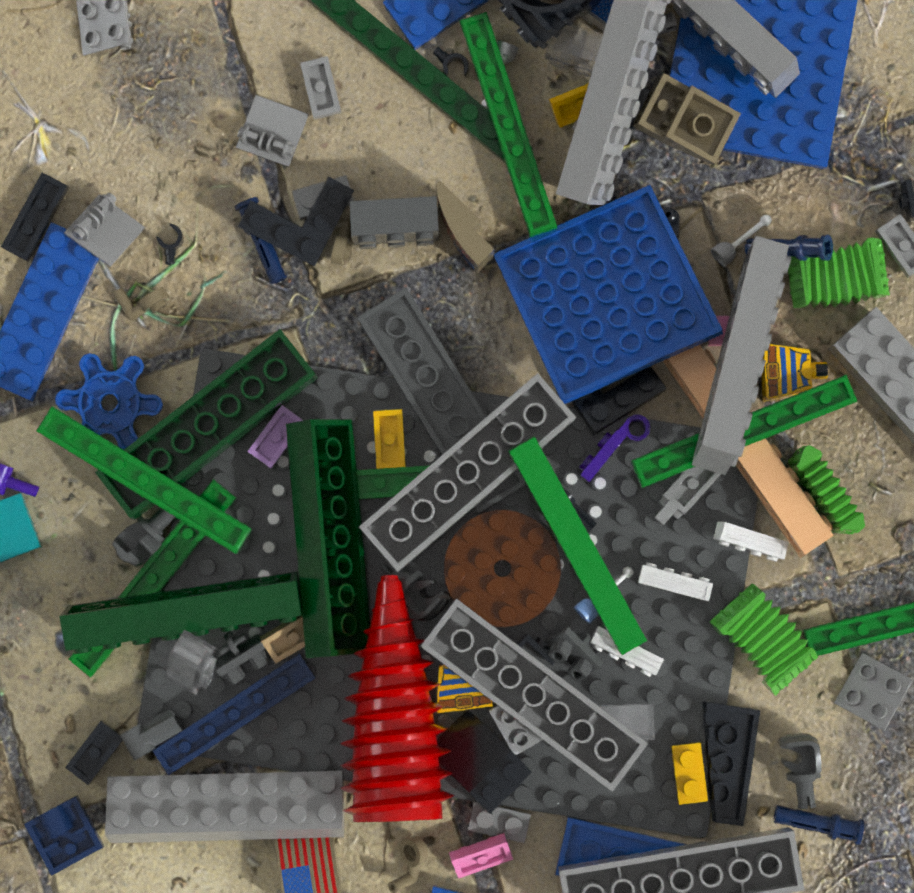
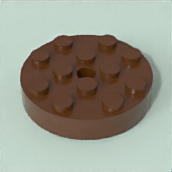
M495 510L485 512L470 519L456 532L445 555L444 575L448 591L454 601L458 599L492 626L509 627L533 619L549 605L560 582L561 562L553 538L539 522L516 511ZM500 560L510 564V573L505 577H499L494 572V565Z

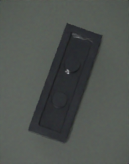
M42 172L1 248L28 262L69 187Z

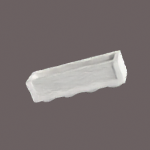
M717 522L713 539L718 540L719 545L726 547L733 545L735 550L742 552L749 550L751 555L761 557L762 554L767 556V560L777 562V559H785L789 542L727 522Z
M648 562L646 565H641L637 583L709 601L713 583H709L710 579L700 576L699 579L691 578L692 574L681 572V575L674 573V569L664 567L663 570L657 569V565Z
M597 626L590 640V643L593 644L592 648L600 652L604 649L610 652L608 656L616 660L619 657L624 659V664L633 669L635 666L641 668V673L649 677L652 674L657 675L664 661L663 658L639 646L621 655L608 631L600 626Z

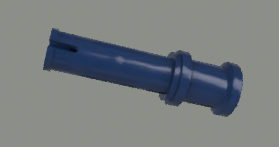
M258 197L238 203L234 206L235 210L239 211L242 217L250 200L256 204L259 203ZM244 230L248 236L251 235L270 285L285 280L287 275L284 273L274 246Z
M799 235L795 239H769L789 245L787 256L796 257L800 261H806L808 258H820L822 261H829L832 257L833 241L830 235H822L820 238H809L807 235ZM748 238L746 242L752 244L753 239ZM745 244V253H746V254H747V252H748V250H749L751 244Z
M776 805L773 823L820 832L827 834V837L831 840L836 838L854 841L855 845L861 844L865 826L863 819L858 821L844 819L839 814H832L830 817Z

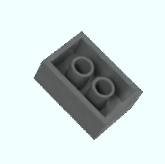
M437 196L349 201L351 237L354 245H359L360 249L377 248L376 244L387 243L390 248L404 247L405 242H416L417 246H430L434 244V241L439 240Z

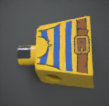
M770 344L763 356L766 362L761 375L762 401L794 396L811 389L812 380L827 379V362H811L809 349Z
M444 664L439 665L438 683L440 685L438 686L437 703L445 707L438 710L437 713L493 706L492 701Z

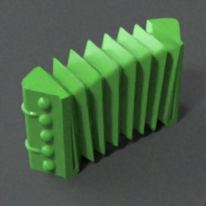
M875 237L867 238L862 246L855 242L852 247L849 244L845 250L840 247L836 253L833 250L829 261H822L820 258H808L806 261H800L796 257L789 256L791 261L788 275L793 308H805L809 303L814 308L819 303L822 304L824 309L829 303L835 308L840 302L846 307L851 300L857 304L861 298L866 302L870 296L873 299L890 296L882 239Z
M810 445L797 449L793 453L792 458L788 460L789 467L798 476L799 482L797 484L803 486L802 491L809 492L816 503L814 507H818V514L824 515L833 527L831 530L832 534H854L860 532L865 527L864 515L861 512H855L857 505L850 503L852 496L845 495L846 487L839 486L840 478L832 477L834 469L827 468L828 461H821L822 452Z
M752 583L709 622L719 635H729V642L735 643L734 647H742L741 653H749L747 660L754 661L753 667H759L757 674L764 675L762 683L776 696L780 690L788 687V684L799 673L808 669V666L818 656L813 648L805 647L808 640L800 639L803 630H794L796 622H788L789 614H779L781 606L771 607L773 600H765L766 594Z

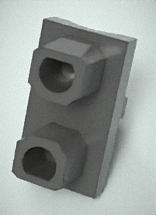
M566 627L558 634L549 635L546 641L551 645L548 655L555 662L562 663L567 661L571 665L568 675L575 682L585 679L590 672L601 668L603 661L588 645L591 635L587 631L577 634L574 630Z
M229 632L223 635L227 643L218 648L222 656L214 661L219 676L222 677L224 675L232 684H236L246 676L240 665L247 660H250L255 669H260L269 662L259 633L247 640L243 633L233 638Z

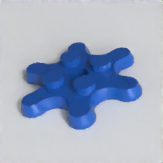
M85 354L79 363L80 369L85 376L84 385L78 390L63 389L59 391L55 398L56 405L61 410L78 412L82 418V425L98 435L111 434L115 437L118 446L124 450L138 439L133 429L135 419L141 415L154 416L162 411L163 402L157 395H145L137 389V379L144 370V363L139 357H127L120 369L107 371L103 368L101 360L97 355ZM107 395H114L117 398L118 404L111 411L105 410L102 406V401Z

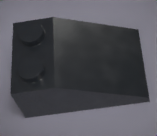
M469 709L437 739L438 746L451 750V752L438 758L439 764L445 770L452 772L451 776L489 814L532 773Z

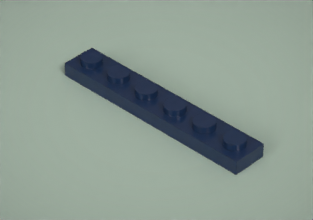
M298 654L153 750V753L166 773L170 775L316 677L302 655Z

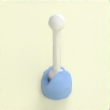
M626 566L623 568L622 574L615 580L617 586L625 578L632 577L634 572L631 567ZM583 599L574 606L575 611L588 624L598 615L590 599Z

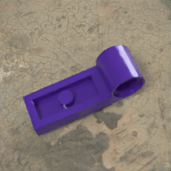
M632 415L613 435L607 432L597 444L601 448L597 455L593 457L589 454L579 466L583 471L579 477L588 484L624 439L632 443L643 441L650 433L648 419L642 415ZM633 421L640 422L644 427L643 435L633 436L629 432V424Z

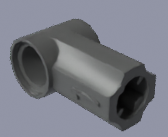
M169 709L145 724L142 722L120 736L135 761L156 749V746L182 732L183 729L173 710Z

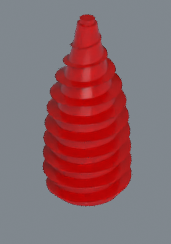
M398 575L381 576V582H378L375 606L371 610L373 612L369 629L363 631L368 636L366 647L354 653V655L364 661L360 671L348 675L349 678L359 683L357 693L345 697L344 700L357 706L355 715L341 722L354 727V736L340 744L353 750V759L340 765V767L353 772V779L351 783L339 789L353 794V805L342 810L353 815V822L443 819L442 802L455 796L441 790L440 780L453 773L439 766L438 758L451 752L449 749L438 746L436 735L449 729L436 724L433 713L445 707L444 705L432 702L429 693L430 690L439 686L440 683L428 680L424 669L434 662L423 659L418 645L425 640L418 639L415 636L411 623L414 619H411L409 616L402 581H399Z

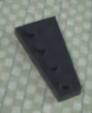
M702 701L712 821L744 826L760 710Z

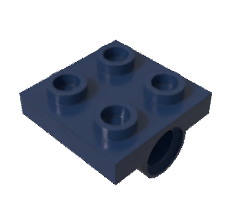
M78 795L24 824L51 876L105 847Z

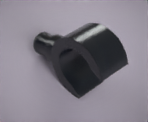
M440 47L433 51V55L438 57V60L443 64V73L447 77V67L453 61H459L463 64L464 76H467L468 61L463 55L459 53L449 55L446 51L441 50Z
M169 223L178 234L177 241L168 245L156 236L159 245L164 249V256H166L165 264L174 265V256H176V250L184 242V235L178 226Z

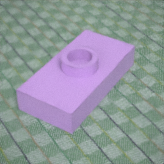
M281 405L247 452L272 469L288 448L286 424L303 420Z

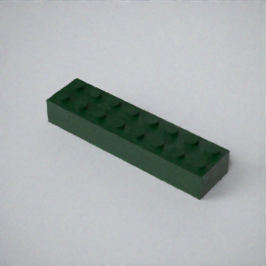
M279 329L129 445L124 451L181 485L273 414L281 405L287 403L318 379V377L282 330ZM97 470L95 472L130 519H138L155 505L102 471Z
M309 419L287 423L286 432L306 658L354 654L366 647L368 636L363 631L370 628L362 530L359 528L361 516L352 419Z
M298 571L69 605L59 616L65 651L74 650V654H81L92 651L91 647L102 645L103 649H114L120 647L122 642L132 641L133 645L149 643L150 638L162 637L163 641L179 638V634L191 632V636H201L208 634L209 629L220 628L221 632L237 630L238 625L250 624V627H261L267 625V621L279 619V623L293 622L297 620L296 616H301L302 614Z

